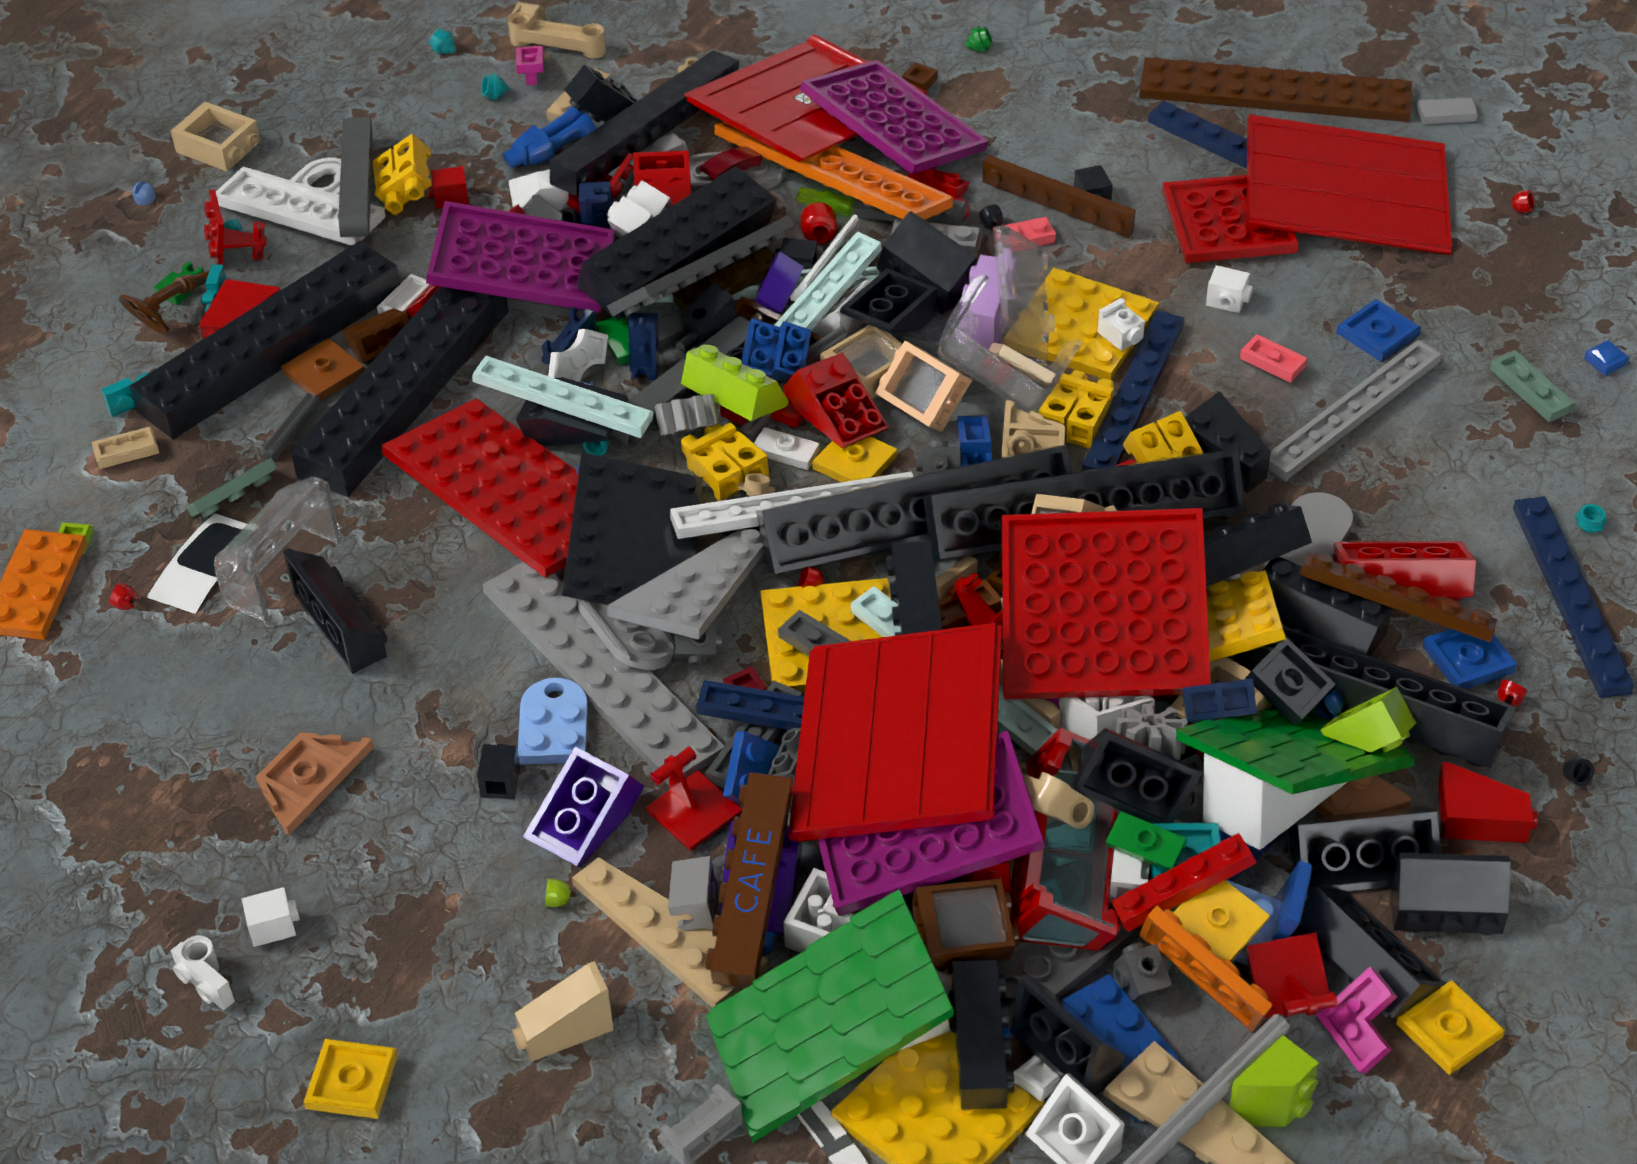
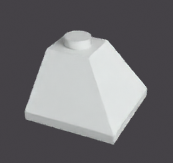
M550 169L508 180L513 207L519 204L525 211L526 206L530 207L532 195H538L558 211L570 208L566 205L569 199L568 192L550 185Z

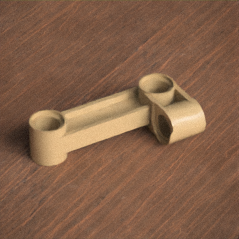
M518 2L513 12L508 16L510 42L514 46L523 47L532 43L582 51L583 55L588 58H600L606 53L604 27L600 24L591 23L581 27L545 21L546 11L541 5Z
M1042 772L1039 780L1022 773L1033 809L1078 829L1084 828L1090 823L1094 815V805L1090 799L1073 790L1067 783L1047 773Z

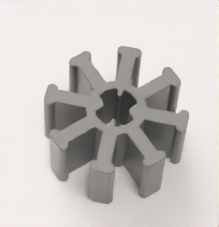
M714 394L677 399L654 406L660 436L701 430L707 426L719 424Z
M1144 703L1142 704V713L1133 710L1131 707L1122 709V717H1117L1116 733L1180 761V754H1185L1186 744L1176 740V729L1187 726L1188 722L1186 718L1177 719V710L1171 707H1167V710L1160 714H1154V704Z

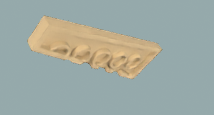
M599 857L572 877L573 886L712 1008L744 989L713 984L711 972L706 970L705 965L708 949L715 948L717 937L713 936L712 930H707V928L694 930L679 929L678 921L690 920L693 917L689 914L681 916L670 915L668 910L669 899ZM763 956L759 976L769 969L768 960Z
M1153 1041L1105 1088L1103 1095L1142 1122L1147 1120L1159 1128L1203 1083L1159 1044ZM1222 1099L1179 1140V1142L1196 1152L1195 1156L1207 1164L1209 1161L1213 1164H1295Z

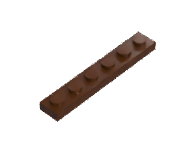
M988 155L983 160L982 182L1127 238L1134 232L1135 209Z
M1308 553L1299 574L1487 642H1491L1495 632L1497 619L1492 618V615L1484 610H1469L1461 607L1453 599L1435 598L1419 587L1410 586L1407 588L1401 586L1388 576L1378 575L1376 577L1367 574L1359 566L1353 564L1342 565L1333 562L1331 557L1322 553Z

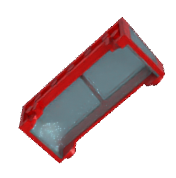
M1060 727L1027 760L1025 774L1039 780L1042 772L1067 783L1073 789L1086 743L1090 739ZM1082 794L1093 802L1094 815L1090 823L1081 829L1072 827L1033 809L1046 848L1014 858L1010 888L1012 908L1009 917L1011 925L1015 924L1017 926L1019 942L1098 951L1110 940L1116 938L1120 930V920H1118V914L1115 910H1108L1114 849L1106 846L1108 835L1117 819L1114 807Z

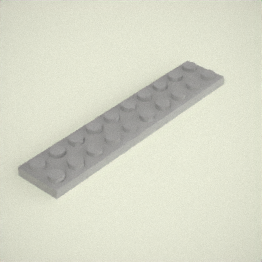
M521 562L482 584L484 594L566 679L577 683L584 690L587 701L654 771L665 764L664 760L670 755L675 757L689 746L695 751L697 758L683 767L686 779L697 770L700 771L713 763L725 747L650 670L630 667L613 656L581 615L578 609L579 599L561 596L563 582L554 573L544 578L526 563ZM669 778L664 781L669 785Z

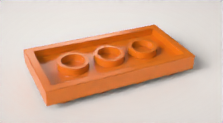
M24 529L0 581V635L45 640L87 545L84 535Z
M1156 906L1148 914L1139 936L1150 945L1157 944L1160 953L1164 954L1169 962L1253 1033L1273 1006L1268 1001L1269 997L1266 992L1256 984L1249 985L1239 976V970L1230 961L1217 958L1210 951V945L1197 934L1192 936L1181 927V920L1173 912L1167 909L1163 911Z

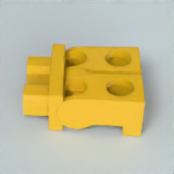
M410 134L394 146V150L390 148L372 161L376 187L375 196L384 203L385 208L393 215L403 211V205L408 201H417L422 198L424 190L432 186L431 179L428 178L430 172L426 159L431 157V149L414 134ZM409 146L408 151L405 152L404 149ZM389 160L388 164L385 167L383 163Z
M1074 370L1070 375L1063 373L1059 383L1055 385L1038 410V413L1047 420H1054L1065 426L1066 442L1090 449L1112 404L1114 382L1105 378L1100 379L1098 383L1088 381V376L1085 372Z
M1181 411L1157 420L1156 423H1150L1130 432L1123 443L1128 455L1133 454L1138 463L1203 453Z
M731 422L724 426L721 424L707 426L704 429L705 436L699 439L692 434L681 439L682 452L687 459V468L692 473H695L696 476L703 477V480L714 490V497L718 501H724L740 491L738 483L745 482L747 474L759 473L769 477L768 455L741 432L736 431V427Z

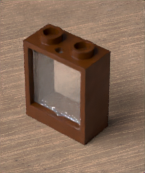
M1001 879L916 887L911 901L914 921L934 968L952 967V961L1010 960L1015 946L1019 944L1017 926L1015 924L1011 925L1010 922L1011 897L1008 891H1004Z

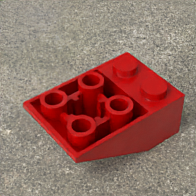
M689 150L633 153L635 186H638L641 180L670 197L672 206L691 194Z
M843 352L797 370L783 386L797 412L842 449L890 428Z

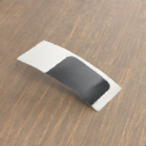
M214 513L179 549L146 598L195 614L229 563L262 528Z

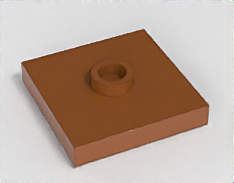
M329 338L281 366L285 376L306 393L317 395L319 402L356 380L365 371L364 365Z

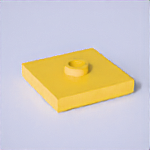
M873 437L866 438L843 449L831 441L812 461V468L839 482L879 477L897 458V449Z
M1226 880L1183 902L1173 912L1181 920V927L1192 936L1194 934L1201 936L1210 945V951L1220 960L1226 959L1230 962L1233 961L1270 918L1267 912Z
M1452 980L1400 1015L1397 1020V1025L1448 1075L1454 1073L1503 1038L1505 1029Z
M325 1039L303 1102L305 1109L378 1119L397 1061V1048Z

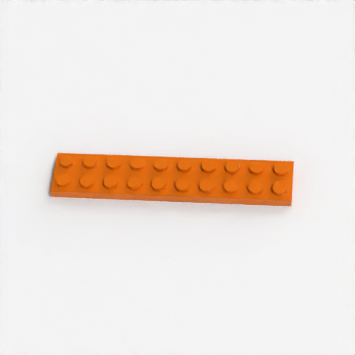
M724 121L715 124V135L725 139L726 142L734 143L741 147H749L763 155L766 160L774 161L783 165L786 169L803 174L806 178L819 181L826 187H832L843 192L846 196L863 201L866 205L881 209L888 215L904 219L907 213L912 211L923 220H926L953 207L952 196L838 146H833L804 161L797 162Z

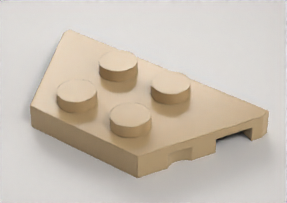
M1006 400L1001 457L1010 456L1006 441L1017 430H1026L1030 435L1035 436L1037 446L1034 450L1064 445V425L1054 420H1047L1041 414L1032 410L1030 413L1024 412L1015 407V402ZM1023 442L1019 443L1020 447L1025 445Z

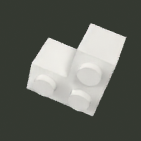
M641 180L638 186L634 185L630 189L627 197L623 196L619 203L615 201L608 211V222L611 229L614 230V235L621 238L672 206L671 199Z
M1151 696L1059 698L1061 711L1060 727L1091 740L1105 728L1116 732L1117 717H1122V709L1126 707H1131L1133 710L1142 713V704H1154L1155 714V699Z
M813 868L784 920L786 948L802 953L811 943L850 921L849 918L854 916L851 913L838 916L834 908L826 872Z

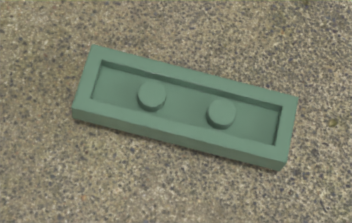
M1516 350L1492 360L1490 370L1549 423L1573 412L1575 402Z
M272 458L267 459L185 507L191 517L201 513L205 518L220 509L217 503L227 498L229 502H232L245 495L246 492L243 488L253 483L255 487H258L272 479L269 473L276 470L277 466Z

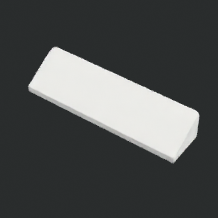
M853 215L792 293L790 300L796 301L857 231L859 232V218L857 215Z

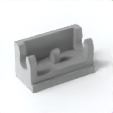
M710 856L672 861L668 903L669 913L673 916L689 914L693 917L690 920L678 921V928L681 930L713 929L714 917L716 915L718 881Z
M716 1084L712 1087L711 1090L714 1093L710 1095V1098L675 1126L670 1128L665 1124L659 1128L661 1134L658 1135V1142L680 1164H692L743 1123L741 1103L734 1099L721 1085Z

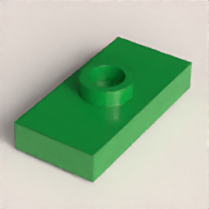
M1120 811L1106 840L1107 847L1165 871L1176 867L1187 844V838Z

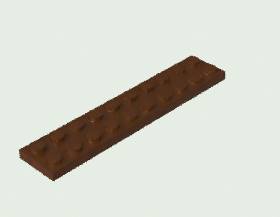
M1145 57L1139 98L1409 122L1412 81L1384 79L1374 76L1362 77L1350 76L1348 74H1328L1318 71L1305 72L1293 69L1282 70L1268 67H1249L1239 64L1226 65L1214 62L1203 63Z

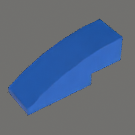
M988 415L957 416L960 466L992 460Z

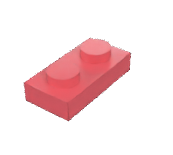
M1047 217L993 228V238L1002 254L1056 243V233Z
M1258 334L1240 352L1241 360L1289 383L1307 366V357Z

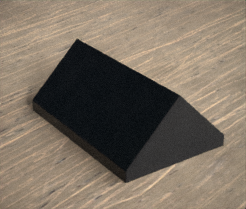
M1105 728L1086 743L1073 789L1151 824L1174 823L1202 771Z

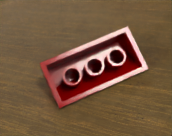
M1462 541L1334 542L1333 544L1334 560L1336 563L1359 566L1365 573L1376 577L1378 575L1388 576L1394 579L1396 584L1407 588L1410 586L1419 587L1433 597L1461 601L1463 597H1473L1476 559Z

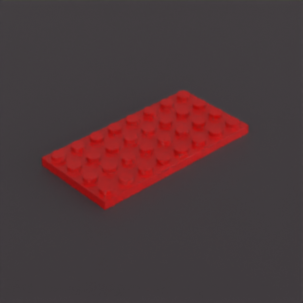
M475 398L382 444V455L541 576L546 578L565 567L578 476L576 470L534 439L525 437L519 428L479 399Z

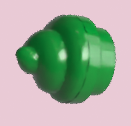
M986 26L973 28L967 38L968 41L965 42L967 48L982 53L988 51V48L993 46L991 34Z

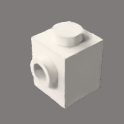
M1216 266L1208 283L1206 306L1240 313L1244 302L1249 303L1252 295L1253 286L1248 285L1250 273Z
M284 887L242 898L247 927L254 947L296 936L293 922L300 920L295 899L288 901Z

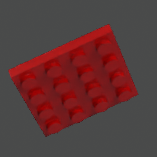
M1247 175L1163 182L1162 193L1185 263L1297 253L1299 244L1294 232L1257 227V229L1247 228Z

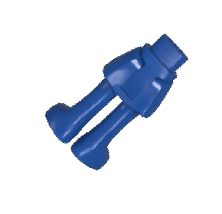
M572 106L542 129L535 125L530 127L511 144V149L502 153V156L511 168L519 165L526 167L528 162L534 166L554 158V152L565 144L578 138L582 139L597 128L587 113L584 114L583 111L580 112Z

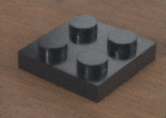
M1287 637L1245 677V679L1252 678L1254 687L1295 726L1335 685Z

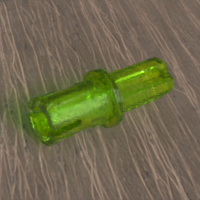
M801 187L797 193V201L810 205L822 202L831 206L834 212L847 216L850 215L852 210L853 198L832 194L830 190L821 192Z

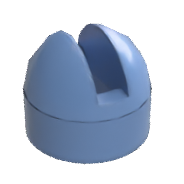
M140 181L134 185L132 194L136 204L148 205L155 201V190L150 183Z

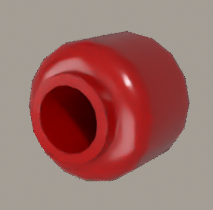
M822 202L812 203L803 209L800 223L804 238L817 241V244L830 242L838 231L834 209Z

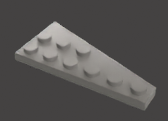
M755 529L737 530L607 605V617L700 639L764 555L761 533Z

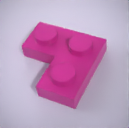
M1372 967L1365 970L1336 997L1337 1007L1322 1009L1316 1015L1356 1069L1363 1074H1366L1392 1051L1371 1021L1397 998V995L1379 972Z

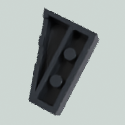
M584 64L564 89L571 97L569 103L578 111L582 112L585 109L588 116L594 121L600 123L602 120L606 123L638 101L622 83L619 82L616 86L613 84L614 80L607 77L605 79L600 72Z
M1220 391L1184 417L1203 453L1238 449L1244 492L1249 493L1267 478L1271 451Z

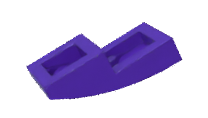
M779 252L774 257L767 276L761 282L754 301L780 314L801 275L803 266L782 252Z

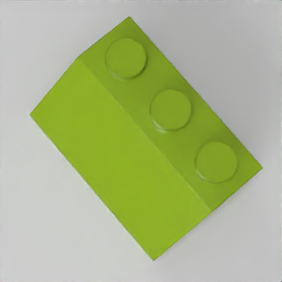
M701 345V347L687 351L681 384L703 396L714 394L716 403L750 421L788 406V399L777 381L767 377L763 371L752 369L742 364L740 359L729 357L719 352L718 348L712 345Z

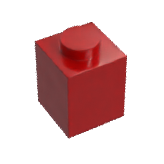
M463 166L430 170L432 186L427 188L429 199L435 198L436 209L443 208L445 201L469 205Z

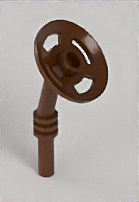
M210 271L194 276L188 274L174 279L172 284L151 295L150 298L146 297L143 301L123 294L120 295L119 301L133 316L145 325L161 334H167L169 328L158 313V310L161 308L159 304L176 294H185L194 291L197 286L204 285Z

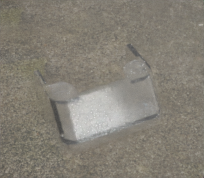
M995 226L993 257L996 259L1001 312L1000 344L1008 346L1039 365H1047L1049 332H1054L1055 330L1054 314H1049L1044 276V270L1048 269L1047 252L1042 253L1039 245L1011 228Z
M985 274L975 277L947 320L938 343L939 353L945 360L1004 401L1011 400L1015 402V407L1024 412L1030 413L1031 410L1035 412L1040 409L1083 343L1080 340L1066 342L1051 366L1043 360L1031 359L1056 374L1051 383L1036 382L1017 371L971 339L977 330L978 319L969 308L990 278Z
M311 476L278 490L268 504L216 555L214 560L215 573L225 605L266 622L269 616L258 574L300 529L336 544L341 541L327 481Z

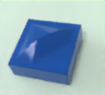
M1608 340L1587 350L1584 359L1605 376L1627 365L1629 356Z

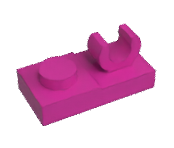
M543 46L517 48V74H525L527 86L537 85V73L544 72Z

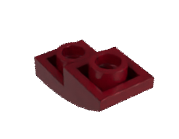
M746 146L736 147L713 156L700 166V171L710 176V179L713 181L735 166L741 170H748L749 167L761 166L763 155Z

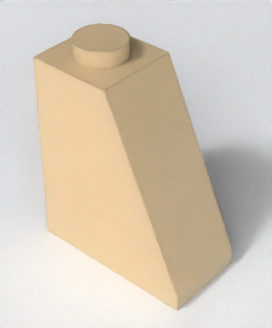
M595 961L586 964L515 1012L517 1028L512 1030V1034L518 1050L525 1049L532 1062L613 1031L608 988Z

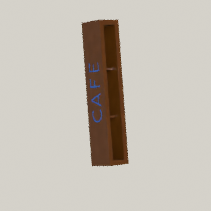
M750 772L747 785H741L739 805L743 806L741 817L735 816L732 829V837L736 838L735 848H729L726 857V870H730L728 882L722 881L719 893V903H723L721 915L716 914L713 922L712 935L717 937L715 948H709L706 957L705 968L710 970L713 984L747 988L759 976L793 798L792 778Z

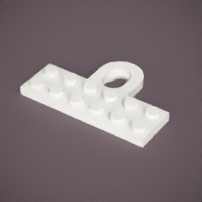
M322 158L312 161L290 180L242 167L216 191L219 206L239 211L347 245H353L366 237H340L338 220L340 158ZM335 175L334 182L327 187L316 188L310 186L321 176ZM372 204L370 206V232L385 218V209Z

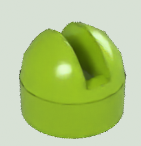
M547 878L545 907H562L568 902L571 892L569 885L565 881Z

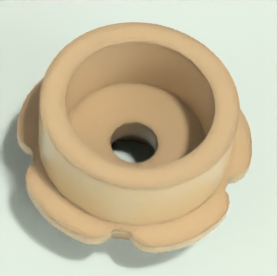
M1017 430L1014 435H1010L1007 438L1006 446L1009 448V454L1015 455L1033 451L1037 446V440L1028 431ZM1023 442L1025 445L1020 447L1019 443Z

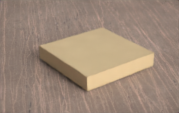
M992 343L988 350L989 355L1036 382L1051 383L1056 375L1004 344Z

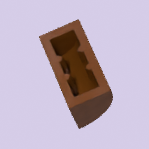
M392 308L345 328L342 332L354 355L361 362H365L377 357L409 321L406 313Z

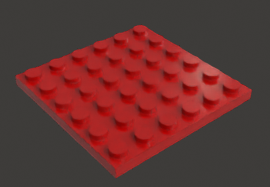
M1202 508L1002 515L1004 700L1182 695L1183 687L1211 684Z

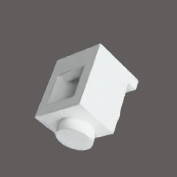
M1120 298L1099 310L1097 332L1122 351L1143 339L1145 320L1125 306V300Z
M1114 850L1109 903H1112V900L1122 896L1127 891L1148 882L1149 865H1144L1141 860Z

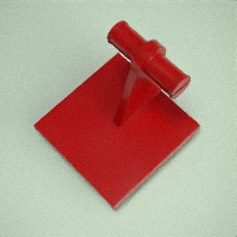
M215 189L209 190V201L204 202L205 217L209 218V224H204L205 240L209 241L210 258H215L216 265H223L224 248L253 247L252 258L258 260L259 255L260 260L264 259V247L267 245V237L264 235L265 224L259 222L258 227L257 222L253 223V233L224 229V222Z
M973 573L969 577H961L956 580L954 586L948 589V596L955 593L951 597L952 600L960 599L970 626L996 623V626L1002 625L1003 629V610L995 614L975 589L981 584L980 577L973 581L979 576L978 574Z
M688 746L675 757L673 755L667 757L664 760L665 764L650 773L652 780L657 785H660L669 778L670 790L645 808L649 815L691 852L731 823V821H734L735 816H740L742 808L734 801L723 797V792L700 771L697 770L685 779L683 767L697 758L695 751Z
M1316 932L1245 946L1252 984H1256L1263 989L1269 997L1268 1001L1273 1005L1265 1018H1270L1275 1014L1289 1017L1306 1013L1307 1016L1317 1014V1010L1337 1007L1335 993H1329Z

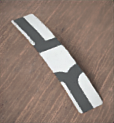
M818 1101L796 1115L832 1164H868L840 1123L831 1117V1112L822 1101Z

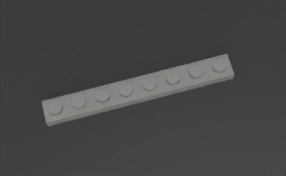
M1420 340L1415 341L1271 451L1268 470L1282 480L1287 481L1438 365L1442 354Z

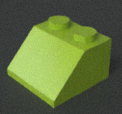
M1395 687L1340 713L1327 723L1321 731L1326 737L1368 752H1373L1379 748H1382L1383 752H1388L1403 744L1402 741L1410 736L1408 731L1416 724V721L1400 691Z
M1282 1035L1233 1081L1229 1106L1253 1127H1286L1296 1117L1299 1119L1303 1118L1313 1105V1100H1311L1312 1092L1318 1084L1316 1074L1319 1062Z

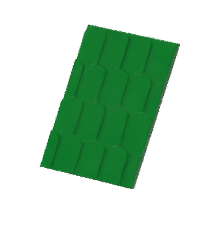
M1270 707L1258 711L1256 714L1226 717L1217 721L1207 719L1176 729V740L1204 753L1203 822L1218 823L1219 830L1231 836L1240 833L1245 843L1259 850L1347 782L1413 767L1415 756L1410 755V751L1402 746H1398L1388 752H1383L1382 748L1368 752L1326 737L1321 729L1332 719H1322L1317 715L1315 708L1296 726L1278 709Z
M899 889L850 917L849 922L811 943L802 953L753 980L752 985L714 1006L705 1015L734 1095L741 1103L742 1116L752 1143L895 1052L951 1031L948 1019L954 1016L953 1008Z

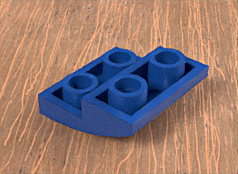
M751 319L748 324L741 360L742 364L752 369L763 371L767 377L773 380L788 381L797 370L805 367L811 329L785 321L778 327Z

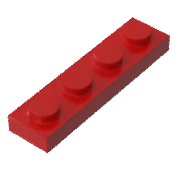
M1237 833L1206 851L1189 858L1178 866L1157 875L1135 889L1127 891L1111 902L1126 931L1129 932L1144 924L1148 914L1156 906L1163 911L1166 909L1170 910L1253 866L1257 862L1240 833Z

